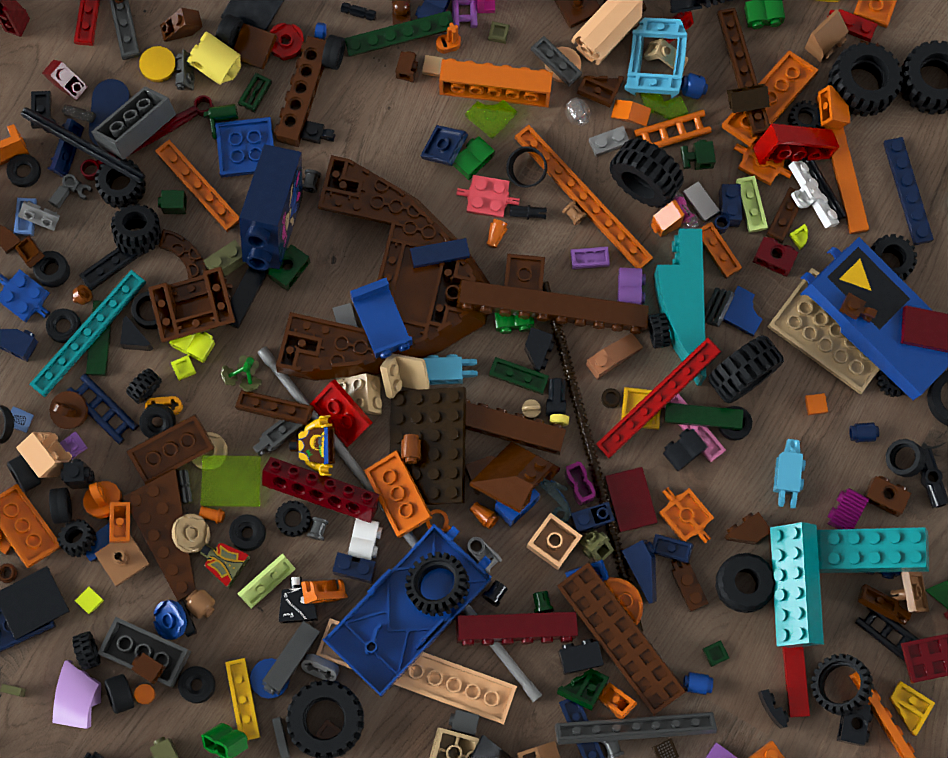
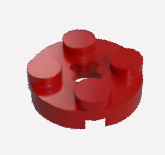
M280 23L270 30V33L277 35L271 51L274 56L286 61L301 53L304 36L298 26ZM290 38L291 40L289 41V44H282V39Z

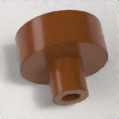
M79 285L73 290L72 300L74 303L85 305L93 298L92 292L85 285Z

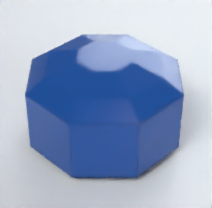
M317 23L314 37L325 40L327 26L325 23Z

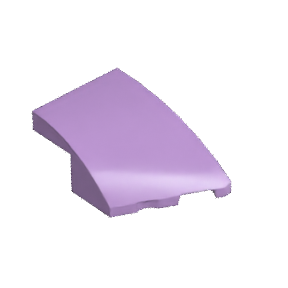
M66 660L61 669L56 688L53 723L84 729L90 728L92 707L101 703V683L95 678L90 677L84 670H79L72 665L71 660Z

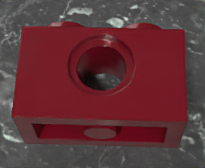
M764 237L752 262L787 277L799 252L795 251L792 246L779 244L774 238ZM772 253H778L780 258H774Z

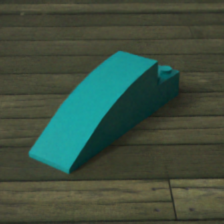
M679 228L677 235H674V241H672V252H675L672 265H657L653 275L659 312L665 313L667 317L670 342L682 362L705 341L702 229ZM706 368L693 379L697 386H701L704 382Z

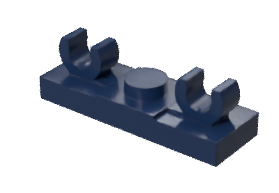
M67 119L66 123L62 125L66 130L81 137L84 127L73 119ZM59 139L55 155L50 159L52 164L47 169L61 177L67 175L77 148Z

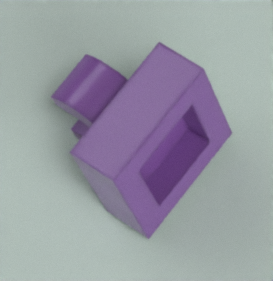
M76 431L60 442L65 451L70 452L72 455L71 459L88 448Z

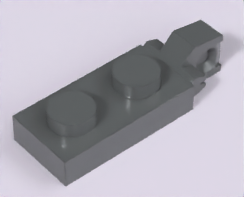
M279 420L261 434L260 442L253 448L259 457L267 452L270 453L302 430L304 425Z

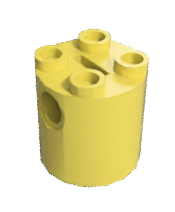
M206 31L201 37L199 45L196 44L190 52L191 55L187 62L219 85L234 80L241 69V55Z

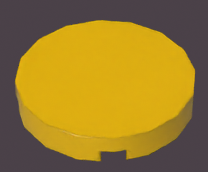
M154 46L147 49L141 55L139 68L146 79L152 82H163L168 80L175 72L176 60L169 49L162 46Z

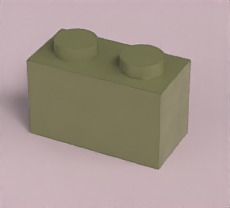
M236 240L203 260L208 270L222 267L224 277L246 263L242 260V249Z

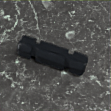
M346 2L341 5L342 13H350V15L363 19L366 18L370 21L375 20L376 11L367 10V8L356 5L351 6V4Z

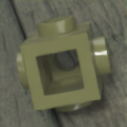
M592 529L579 541L583 547L582 552L589 559L592 557L596 561L601 559L604 561L614 551L609 543V538L602 531L599 533Z

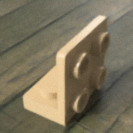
M392 353L380 366L385 393L388 398H394L402 387L417 390L430 389L424 359Z

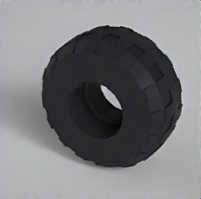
M751 553L733 555L723 562L717 572L715 587L718 597L725 606L736 612L751 613L758 611L767 605L774 595L775 581L773 570L770 564L758 555ZM746 572L754 578L756 588L752 594H745L737 589L735 584L737 573Z

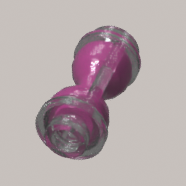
M678 191L671 201L676 200L685 215L682 221L683 229H697L700 226L701 220L694 213H691L687 207L685 196Z

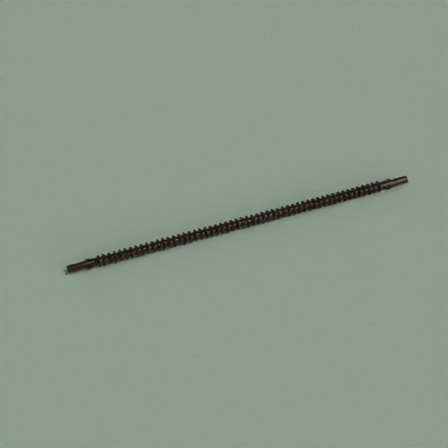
M543 282V291L551 292L549 282ZM552 320L550 322V325H553L551 329L554 330L553 335L556 336L554 338L557 341L556 346H559L557 348L560 351L558 355L561 356L560 361H563L561 366L564 367L563 371L566 372L564 376L567 377V387H570L568 390L571 393L570 398H573L571 400L574 403L572 407L576 409L574 413L577 414L575 418L578 419L577 424H580L578 429H581L580 434L583 435L581 437L584 440L582 444L586 446L584 448L587 451L585 455L588 456L587 461H590L588 466L591 467L590 472H593L591 477H594L593 482L596 483L594 487L597 488L596 493L599 494L597 496L600 499L598 503L610 502V499H607V496H609L606 493L607 488H604L606 483H603L604 477H601L603 473L600 472L601 467L598 466L600 464L597 461L599 457L595 455L597 451H594L596 446L592 444L594 443V440H591L593 435H590L591 429H588L590 425L587 424L588 419L585 418L587 414L584 413L585 408L582 407L584 403H581L583 399L580 398L581 393L578 392L580 388L577 387L578 382L575 381L577 377H574L575 372L572 371L574 369L571 366L573 362L570 361L571 356H568L570 351L567 350L568 346L565 345L567 343L564 340L566 336L563 335L564 330H561L563 325ZM613 521L605 526H607L606 531H609V534H607L610 537L609 542H612L611 546L614 549L612 553H615L613 558L616 559L615 564L618 565L616 569H619L618 575L621 578L633 583L629 580L631 578L628 575L630 571L626 569L628 567L625 564L627 560L623 558L624 554L622 551L624 549L620 547L622 545L619 542L621 538L617 536L619 532H616L618 527L614 525L616 521ZM640 620L637 626L643 632V627Z

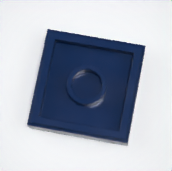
M436 125L420 156L424 160L452 166L468 134L466 131Z

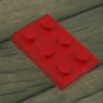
M335 379L310 403L319 416H331L328 418V423L332 424L331 427H334L335 434L346 447L351 446L373 423Z

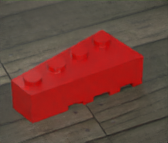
M773 123L753 146L759 165L766 164V161L781 163L785 159H791V162H798L803 158H807L808 161L830 159L839 148L837 139L831 129Z

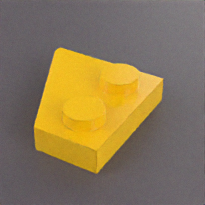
M899 681L889 699L911 734L917 736L935 702L902 681Z

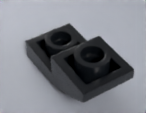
M769 689L758 692L761 703L771 720L780 729L788 727L789 718L786 710L783 711L782 707L774 709L773 705L776 702L773 693H770Z

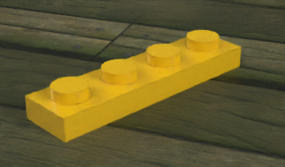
M246 658L225 662L237 728L245 733L248 740L261 738Z

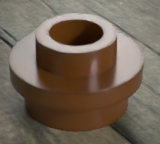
M9 563L1 565L0 581L3 583L13 582L18 574L16 567ZM7 570L11 571V575L9 577H5V572Z

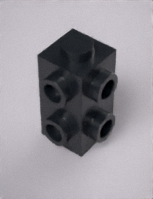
M71 459L68 463H63L64 469H61V480L71 489L89 488V485L95 481L94 471L81 459Z

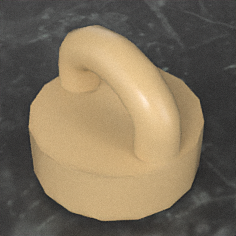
M530 399L524 402L522 414L527 419H534L540 415L541 406L538 401Z

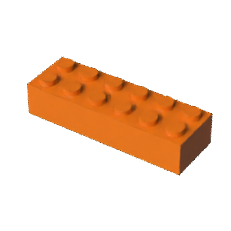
M452 58L442 59L439 95L549 108L553 72L545 69L531 70L527 67L512 68L509 65L495 66L492 63L462 62Z

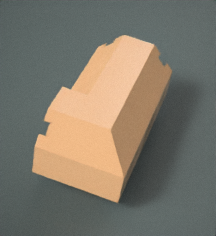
M607 0L573 36L571 41L573 44L575 42L578 44L576 47L577 51L590 62L596 60L595 64L599 65L623 38L638 25L642 18L643 0Z

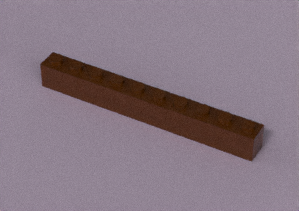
M462 280L458 288L457 308H462L463 311L479 310L483 314L494 312L505 317L516 315L521 319H529L531 317L537 318L538 321L542 322L553 320L558 324H567L568 322L574 323L575 326L579 327L590 325L595 329H604L605 327L612 328V331L616 332L627 330L632 334H641V332L643 333L648 328L649 306L466 280Z

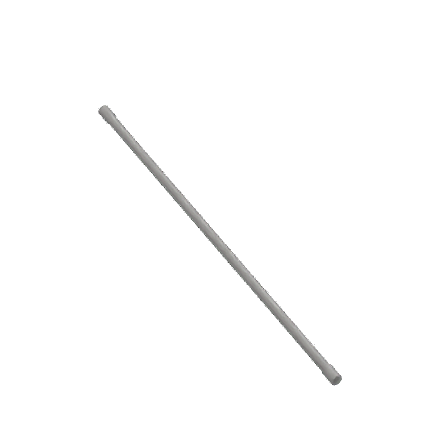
M266 346L261 348L257 354L270 367L297 403L310 405V402L287 374L277 372V359ZM313 410L311 416L312 421L320 417L315 410ZM335 435V451L364 488L374 492L363 469ZM412 531L403 536L412 548L419 541ZM470 604L462 611L465 615H477ZM494 642V645H489L519 682L532 702L542 696L541 692L527 678L500 642Z

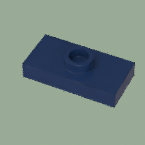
M655 534L652 544L655 549L654 555L689 564L694 547L692 543Z

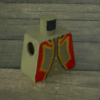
M219 543L215 549L205 544L200 551V554L208 559L204 566L229 589L251 558L248 554L223 543Z

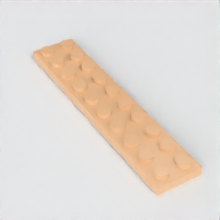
M330 618L322 639L340 622ZM321 640L316 655L351 669ZM425 652L393 684L461 710L480 715L502 725L505 723L517 688L516 685Z

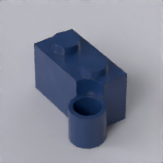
M722 184L719 189L720 212L713 223L719 234L725 233L728 227H739L742 221L741 184ZM717 222H723L725 227H719Z

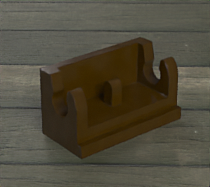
M764 84L727 90L729 108L732 109V113L770 107L768 87Z

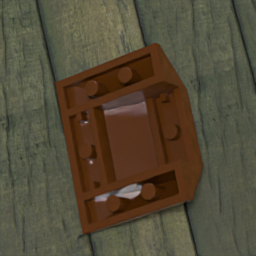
M222 267L203 271L201 276L177 283L168 284L165 282L148 287L162 343L236 322Z
M511 442L470 482L469 486L520 513L530 502L533 489L544 478L551 481L560 471V467Z

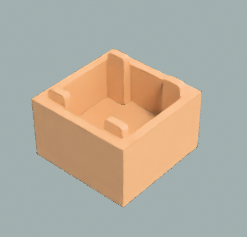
M32 432L16 447L39 478L58 477L61 474V469H64L63 463H68L72 458L70 452H66L59 443L58 436L55 433L52 434V432Z

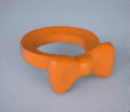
M439 509L430 511L431 515L441 514L444 517L445 522L441 530L447 532L451 529V526L448 525V516L444 511ZM429 521L426 522V526L428 529L431 528V524Z

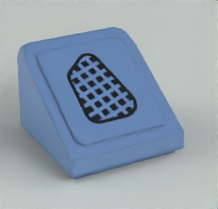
M13 406L11 413L14 418V429L27 433L34 415Z

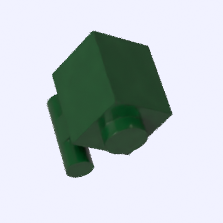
M697 141L693 145L692 152H688V146L680 147L683 169L691 168L690 162L693 161L695 170L714 168L716 159L713 141Z

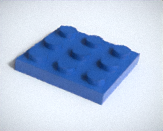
M271 117L215 123L221 178L254 174L264 144L274 146Z

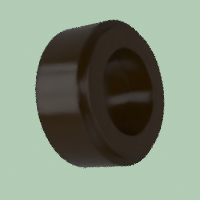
M613 388L606 389L601 396V402L607 408L617 407L621 400L620 393Z

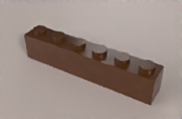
M466 399V430L560 455L566 429H563V426L555 423L548 425L543 420L537 418L530 420L525 415L519 413L512 415L501 408L494 410L488 408L489 406L483 403L472 404L470 400Z

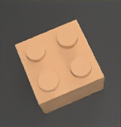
M550 513L528 542L526 548L556 570H559L581 540L582 535Z

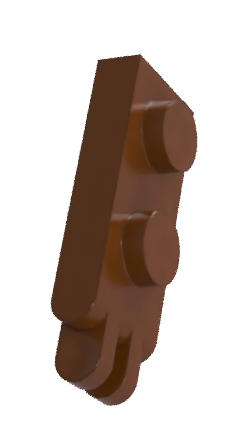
M675 560L672 561L671 564L674 569L671 570V573L689 611L692 612L709 604L690 563L686 564L679 561L681 566L678 567Z

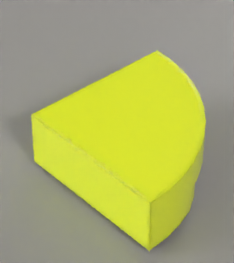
M805 224L789 234V237L799 250L805 246L808 240V229Z

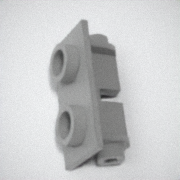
M30 201L23 202L18 217L52 231L55 230L60 217L57 212L46 208L41 210V206Z

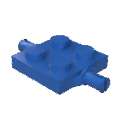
M20 269L10 280L0 274V277L3 279H0V283L4 285L3 290L0 292V303L24 322H27L37 312L44 318L48 317L46 314L50 315V312L42 306L44 300L50 294L46 289Z

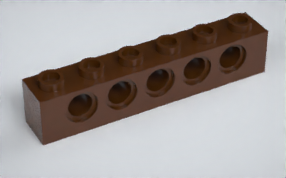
M308 36L306 42L303 41L302 55L296 61L297 71L296 74L292 75L290 81L291 89L285 95L286 105L285 108H281L279 116L281 120L275 126L274 135H276L277 142L295 147L300 145L305 122L308 120L324 70L322 55L326 40ZM311 56H315V57H316L314 60H309V59H308V58L311 57ZM306 72L311 73V75L307 77L303 76V74ZM299 89H305V90H306V91L303 92V93H298V92H297ZM295 105L301 106L297 110L292 109ZM295 122L293 126H287V123Z

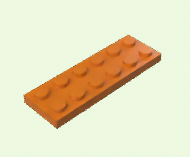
M790 50L759 83L768 87L770 107H766L765 110L770 125L786 110L819 71V69ZM745 111L731 113L722 123L721 128L749 147H752L761 137L752 136Z

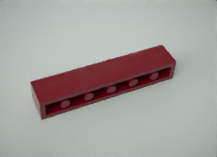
M576 612L457 616L455 620L457 643H462V646H473L474 643H482L484 646L494 645V642H502V645L514 644V641H521L522 644H532L533 641L541 640V643H552L553 640L569 643L573 642V639L578 636Z

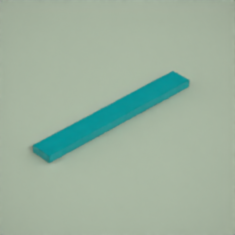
M130 270L29 385L43 397H46L147 282L133 270Z

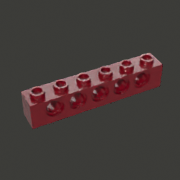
M273 457L269 458L263 469L262 486L368 523L372 522L378 510L380 494L328 476H322L319 473Z

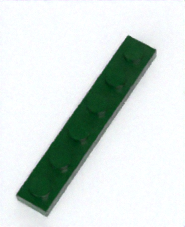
M451 11L345 38L348 55L352 57L447 32L449 24H454Z

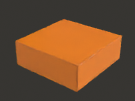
M825 393L805 396L808 415L828 413Z

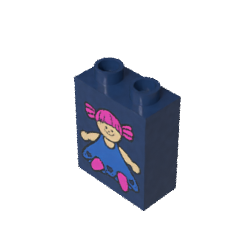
M266 144L263 146L239 217L242 260L256 270H266L269 267L280 270L303 198L302 152Z

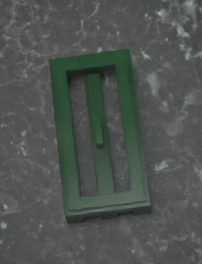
M255 72L238 101V105L244 106L245 109H250L255 113L271 86L272 80ZM258 79H260L258 85L256 86V88L254 89V91H253L251 97L249 98L248 102L246 103L245 100L247 99L249 93L251 92L252 88L254 87L256 81H257ZM264 82H266L262 90L260 91L258 97L256 98L255 102L253 103V105H251L255 97L257 96L259 90L261 89L262 85L264 84Z

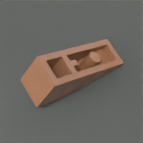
M630 333L587 360L586 366L598 380L642 350L643 346L634 334Z

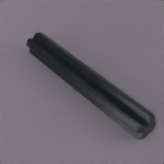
M803 158L802 161L809 167V173L812 178L818 182L820 191L827 197L829 206L836 212L837 219H843L846 216V212L814 160L808 161L807 158Z

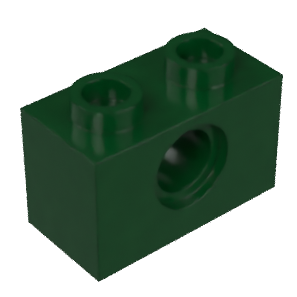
M291 244L286 248L280 270L269 267V278L286 291H289L311 263L310 258ZM286 264L293 265L289 270L283 268Z

